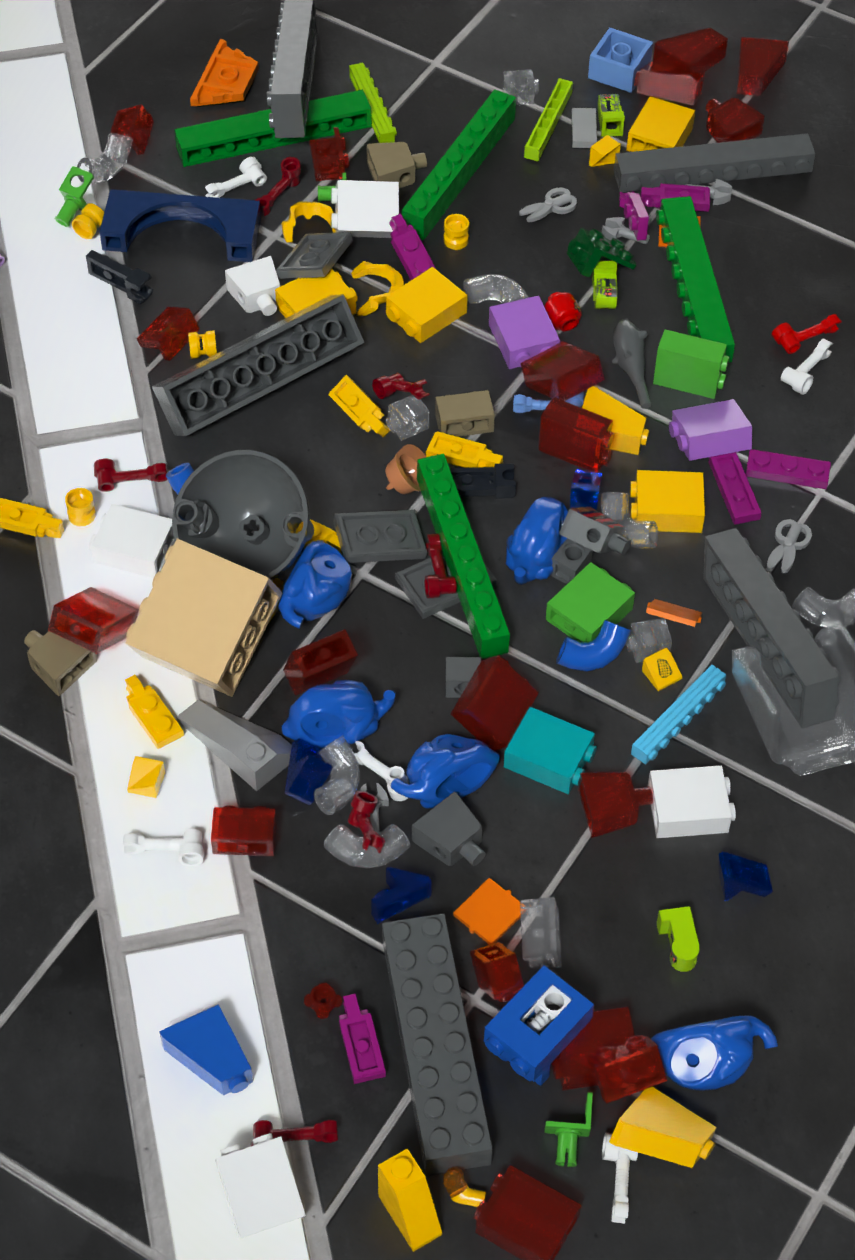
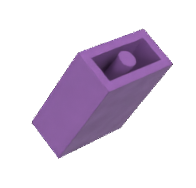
M539 296L489 307V327L509 369L559 358L560 339Z
M734 399L672 410V421L669 422L670 435L672 438L675 437L679 450L684 451L689 461L752 449V425Z

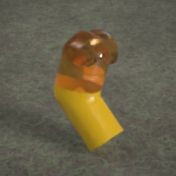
M458 1167L449 1168L443 1176V1184L452 1201L483 1208L486 1191L469 1188L463 1177V1171Z

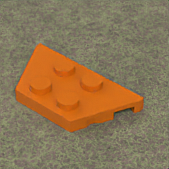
M220 39L190 98L191 106L244 101L259 70L258 61L246 56L238 48L232 50L227 46V41Z

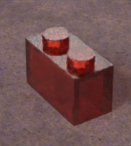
M231 805L214 807L211 830L213 854L274 856L276 835L275 809H268L262 806L254 808H237Z
M500 942L470 951L478 986L494 1000L498 999L499 1002L509 1001L522 989L524 984L516 953Z

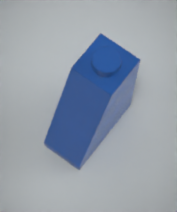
M219 1004L159 1031L164 1051L223 1096L228 1093L241 1092L253 1082L251 1066Z

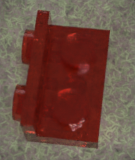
M142 104L118 110L106 142L108 148L113 151L132 146L138 155L144 154L154 124L151 114L146 111Z
M338 127L333 128L334 138L309 140L315 181L342 179V173H345V168H349L348 153H343V151H346L345 137L340 136Z
M167 307L142 332L137 341L141 347L159 349L164 359L170 361L189 341L188 333L198 332L200 328L189 308Z
M637 1035L630 1037L625 1041V1044L617 1047L607 1046L600 1048L595 1052V1055L587 1058L589 1065L595 1071L602 1099L606 1103L667 1081L658 1046L648 1036Z

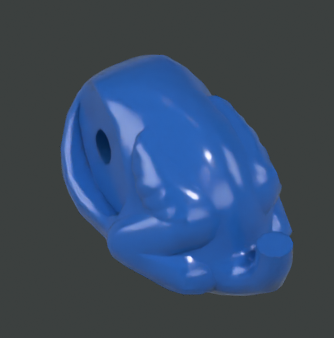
M541 497L536 499L525 513L521 523L517 525L513 532L514 534L507 538L506 565L510 570L514 571V579L517 584L522 585L535 579H547L553 573L552 558L567 539L560 535L559 532L568 514V509L564 503L555 498Z
M323 540L312 541L299 557L283 587V594L278 603L283 619L292 626L300 629L304 620L313 621L336 609L347 596L352 571L347 560L336 548L325 543Z
M337 680L333 684H321L311 687L290 706L289 716L281 727L282 733L285 737L312 748H324L344 742L354 744L355 741H360L377 731L378 721L391 709L395 702V693L392 690H387L384 692L382 700L374 701L363 682L354 680Z
M443 734L430 742H424L415 751L407 766L406 774L409 784L404 783L399 778H395L390 786L396 793L407 798L420 800L422 807L432 809L454 791L460 798H463L481 788L499 764L500 755L480 740Z
M734 1016L657 1033L647 1041V1048L656 1052L663 1070L672 1081L690 1090L705 1091L716 1090L733 1084L745 1074L753 1060L754 1036H760L765 1049L778 1047L776 1036L766 1023L753 1016Z

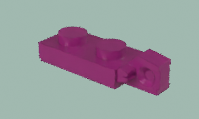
M660 183V187H641L640 197L644 206L660 208L661 199L691 196L695 211L709 212V187Z
M634 191L631 193L620 192L619 207L624 208V217L629 220L630 231L634 232L637 240H646L649 216L639 193Z
M401 213L391 217L389 222L393 230L390 234L392 238L391 244L410 280H413L431 267L435 268L413 226H407Z
M356 993L343 996L345 1014L339 1015V1026L354 1084L386 1077L371 1013H368L367 1009L360 1011Z

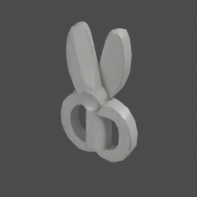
M554 188L545 195V203L528 205L519 211V216L531 214L526 220L527 222H534L552 212L557 214L570 213L577 206V198L570 195V191L566 188ZM558 194H562V195H560V196H558V197L552 199L553 196L558 195ZM569 202L571 203L570 205H568V206H566V207H560V206H563V205H565V204H567V203H569Z
M792 519L781 521L775 530V539L781 545L771 552L768 557L766 570H772L782 559L781 572L787 573L793 566L796 550L804 549L809 545L812 537L811 529L807 525L798 524ZM790 527L787 536H782V529ZM800 532H803L805 539L801 542H796Z

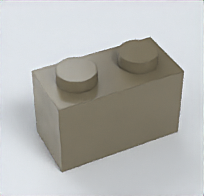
M488 390L435 397V416L439 432L457 437L494 432L495 414Z

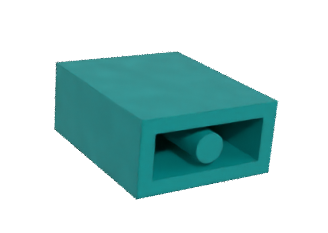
M529 707L504 752V768L569 795L573 786H579L585 773V769H583L585 763H591L597 750V746H594L595 733Z

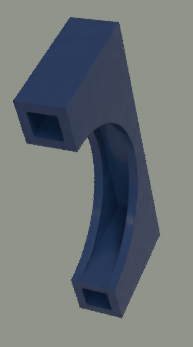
M110 189L99 232L103 251L127 252L134 238L145 229L166 221L186 220L201 223L216 231L226 244L227 260L253 261L261 222L260 201Z

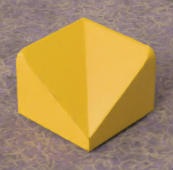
M608 135L603 137L590 147L589 166L614 164L615 155L620 153L621 144Z
M135 756L127 791L157 798L165 775L163 761Z

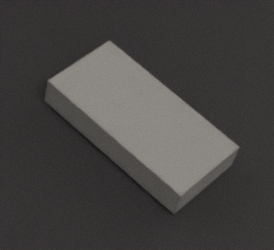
M572 108V148H590L597 142L596 108Z

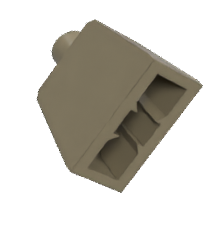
M406 142L367 144V164L373 181L399 182V188L415 182V169L427 167L425 153L411 155Z
M58 626L53 627L44 636L36 630H32L24 640L25 645L30 647L27 654L32 670L58 696L64 693L97 662L93 643Z

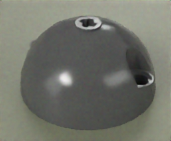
M254 450L225 452L201 464L183 484L176 498L172 515L175 542L177 539H180L269 577L271 580L282 575L295 562L305 543L314 535V526L310 521L309 503L296 475L277 458ZM194 510L193 518L186 521L185 516L188 511ZM303 522L302 530L298 533H295L299 524ZM258 527L260 528L259 531H254V533L251 534L252 530H257Z

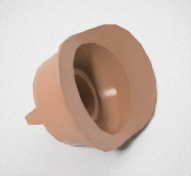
M411 444L403 446L387 464L385 469L389 481L386 486L387 490L394 488L403 495L413 491H421L417 481V459L426 458V455L418 447Z

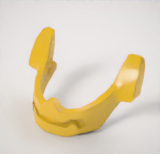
M297 202L290 206L289 219L281 223L285 241L293 242V226L296 225L295 219L301 215H304L306 219H311L313 215L321 216L331 226V214L333 213L331 207L320 202Z
M363 261L351 272L354 279L365 275H377L391 282L389 292L370 296L369 300L357 311V316H367L378 309V304L385 303L386 296L404 285L402 275L388 264H372Z

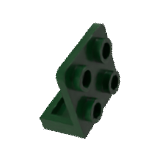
M581 227L577 236L568 245L567 255L580 274L586 277H590L602 256L633 270L637 266L632 259L633 254L625 249L626 245L616 238L609 240L605 238L603 233L594 228L589 231Z

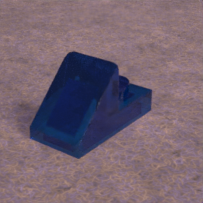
M575 470L571 485L570 508L591 507L597 510L603 473Z
M300 738L292 742L285 794L307 805L313 803L333 767L322 761V749Z
M723 851L718 854L719 877L725 901H728L741 891L766 897L773 892L766 864Z
M387 867L386 882L390 890L384 889L371 899V914L377 924L431 897V879L429 876Z

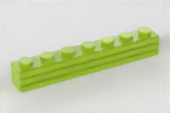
M363 62L349 65V77L355 90L363 89L371 106L372 128L378 142H395V136H397L396 128L392 127L391 117H388L387 108L383 107L382 97H379L378 88L374 87V80L372 77L370 78L369 69L365 67Z
M558 79L525 145L524 158L539 161L572 94V81Z

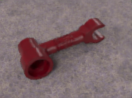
M287 157L281 162L282 178L267 195H263L255 200L260 201V207L264 206V216L271 212L273 202L288 186L295 187L300 183L301 165L297 158Z
M395 373L388 377L384 375L374 379L372 382L373 391L379 399L389 397L397 390L411 393L419 400L430 395V393H426L422 388V385L427 383L426 380L422 379L417 382L404 381L400 373Z
M108 458L96 460L93 464L98 489L102 492L112 491L114 483L145 479L156 482L167 480L165 463H156L145 469L116 471L115 462Z
M427 534L429 543H426V548L431 556L435 575L425 576L424 587L426 597L439 598L441 594L456 593V579L454 576L447 577L441 554L439 534Z
M356 791L351 802L353 808L349 815L348 823L361 829L364 836L362 844L364 850L367 851L370 845L375 847L380 854L385 839L375 832L369 819L370 814L375 810L378 800L368 792Z
M266 1120L257 1121L253 1124V1139L272 1133L273 1139L281 1136L283 1142L315 1140L317 1142L331 1143L338 1141L337 1121L326 1120L316 1123L314 1126L293 1129H273V1124Z

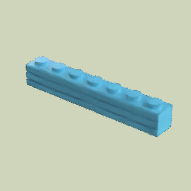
M711 665L632 744L631 755L645 765L650 760H654L658 755V751L661 748H666L670 739L673 736L676 737L680 733L681 728L684 725L687 726L693 716L699 714L704 705L713 700L715 693L723 690L726 685V674L714 665Z

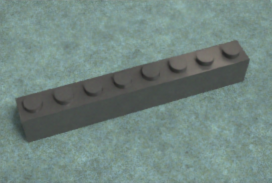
M808 133L616 153L614 174L620 192L641 190V187H660V183L694 185L713 183L716 179L732 181L812 172L816 153Z

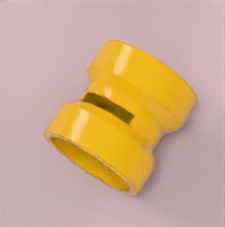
M87 204L82 209L81 215H77L72 221L73 230L80 237L91 239L96 234L97 228L101 227L104 211L95 204Z
M461 214L447 216L444 221V244L452 250L465 248L469 242V220Z
M215 330L206 331L205 334H198L197 332L188 333L191 359L199 358L201 355L211 357L217 354ZM200 339H202L203 350L200 348Z
M85 488L70 490L65 496L69 521L76 526L91 524L96 517L92 493Z

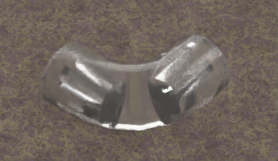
M109 133L106 147L101 156L98 158H82L78 162L77 167L93 174L94 178L91 183L106 182L116 176L126 164L133 139L122 134ZM78 175V179L84 182V177Z
M479 275L465 279L463 282L464 291L468 295L467 299L470 304L486 300H496L504 304L529 298L526 291L515 280L504 275Z
M619 492L601 494L602 514L624 526L621 535L631 540L630 547L648 549L657 546L658 527L654 520L638 521L631 517L629 513V494Z
M807 587L795 599L792 609H795L801 617L817 626L832 629L847 627L855 623V588L838 600H829L819 595L811 587Z
M344 736L334 740L319 752L328 765L330 779L315 790L314 799L319 809L327 815H333L344 808L354 797L360 782L359 763Z
M341 824L335 827L326 837L324 848L335 858L349 866L368 869L385 866L397 859L410 848V841L399 827L390 824L379 833L385 839L381 853L379 854L377 849L370 845L366 851L362 847L364 838L356 835L348 827Z

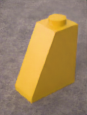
M589 385L577 422L575 442L639 455L641 445L646 446L649 436V430L645 429L646 417L597 387Z
M648 1085L619 1118L609 1142L617 1147L693 1168L700 1158L706 1160L712 1152L715 1142L711 1139L717 1127L651 1085Z
M408 1148L379 1164V1198L412 1251L414 1252L442 1236V1230L426 1177Z

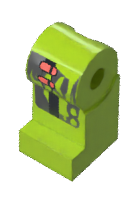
M619 94L598 95V117L601 137L607 135L623 136L625 116L620 106ZM614 123L618 127L616 129H607L606 124Z
M599 261L593 270L592 288L595 309H616L617 262Z
M690 906L659 910L657 928L659 935L668 934L671 946L670 963L672 967L680 972L692 970L697 963L699 942Z

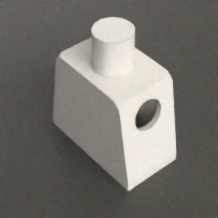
M271 256L225 270L227 290L247 313L261 310L265 316H270L276 312L275 289L280 287V283Z

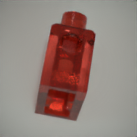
M713 98L706 104L705 109L708 111L706 128L717 143L750 140L762 134L765 116L738 98H731L723 103Z
M627 772L580 773L579 793L591 838L637 823L639 806L653 804L650 786L634 789L630 774Z

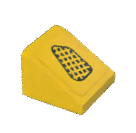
M667 647L643 660L642 672L657 691L682 679L676 662Z

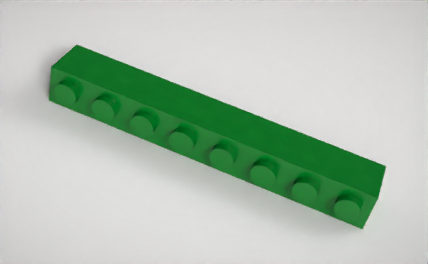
M362 89L310 100L305 137L275 138L274 128H270L269 125L271 109L174 130L178 154L183 167L369 128L372 127L371 106Z
M494 89L402 209V216L407 226H413L420 240H425L515 120V96Z
M687 196L661 199L660 210L656 211V220L658 225L663 226L661 238L662 242L668 245L666 247L667 260L672 261V278L677 279L678 282L677 295L678 298L683 300L682 313L684 317L688 318V334L727 344L725 355L730 356V363L733 359L735 343L692 198Z
M439 454L417 459V481L435 532L440 536L441 549L451 577L454 576L456 579V591L481 659L506 654L509 651L510 633L445 455Z

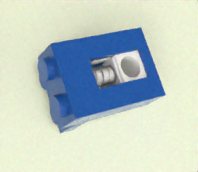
M543 965L485 1026V1045L491 1053L503 1061H509L512 1069L517 1074L523 1076L528 1081H535L541 1086L549 1078L550 1065L553 1060L592 1020L594 1004ZM555 1004L561 1009L550 1010L546 1006Z

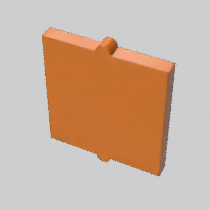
M657 599L647 604L646 613L693 627L697 623H701L702 612Z
M488 878L453 912V916L467 926L471 934H477L490 946H493L527 912L528 908L513 897L510 890L503 889L491 878Z

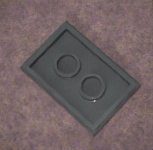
M351 232L305 234L277 268L278 279L325 277L353 241Z
M415 510L334 514L333 522L343 557L348 563L426 559L427 549Z
M442 552L441 554L447 577H451L445 557ZM431 557L395 573V580L422 619L460 602L457 591L454 594H441L439 598L426 597L424 587L425 576L435 575ZM485 564L491 584L495 587L497 579Z

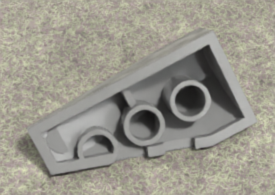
M201 700L194 702L176 717L178 722L256 791L300 756V752L281 735Z

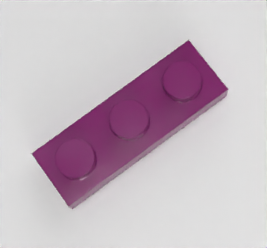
M750 449L746 477L827 490L831 462Z
M737 453L709 457L708 463L733 524L760 520L761 510Z

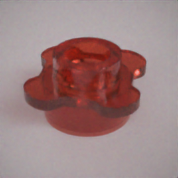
M320 983L312 989L310 994L304 997V1004L307 1007H311L316 1012L318 1018L326 1019L331 1010L342 1005V997L335 994L334 989L329 984ZM326 999V1002L321 1003L320 1000Z

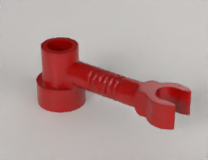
M832 314L819 324L799 332L794 331L791 325L786 322L778 325L771 335L776 343L782 345L788 354H793L801 347L800 342L822 333L827 334L838 331L839 328L836 324L841 323V320L836 314Z

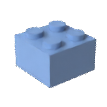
M609 27L590 55L588 78L632 93L651 64L653 42Z

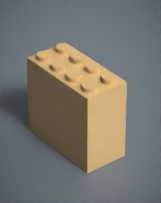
M177 539L175 544L171 545L166 552V562L162 570L158 571L154 576L153 588L149 596L141 602L140 614L136 622L129 627L125 644L145 659L232 697L283 593L269 577Z

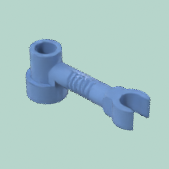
M567 388L563 391V401L537 400L521 394L514 395L513 412L524 413L531 410H552L565 412V418L568 420H577L583 406L584 392L579 388Z

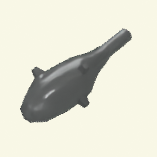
M628 318L619 321L613 332V344L617 356L612 360V363L614 365L618 364L630 377L636 387L641 408L647 409L651 407L645 381L644 339L647 337L648 332L640 331Z

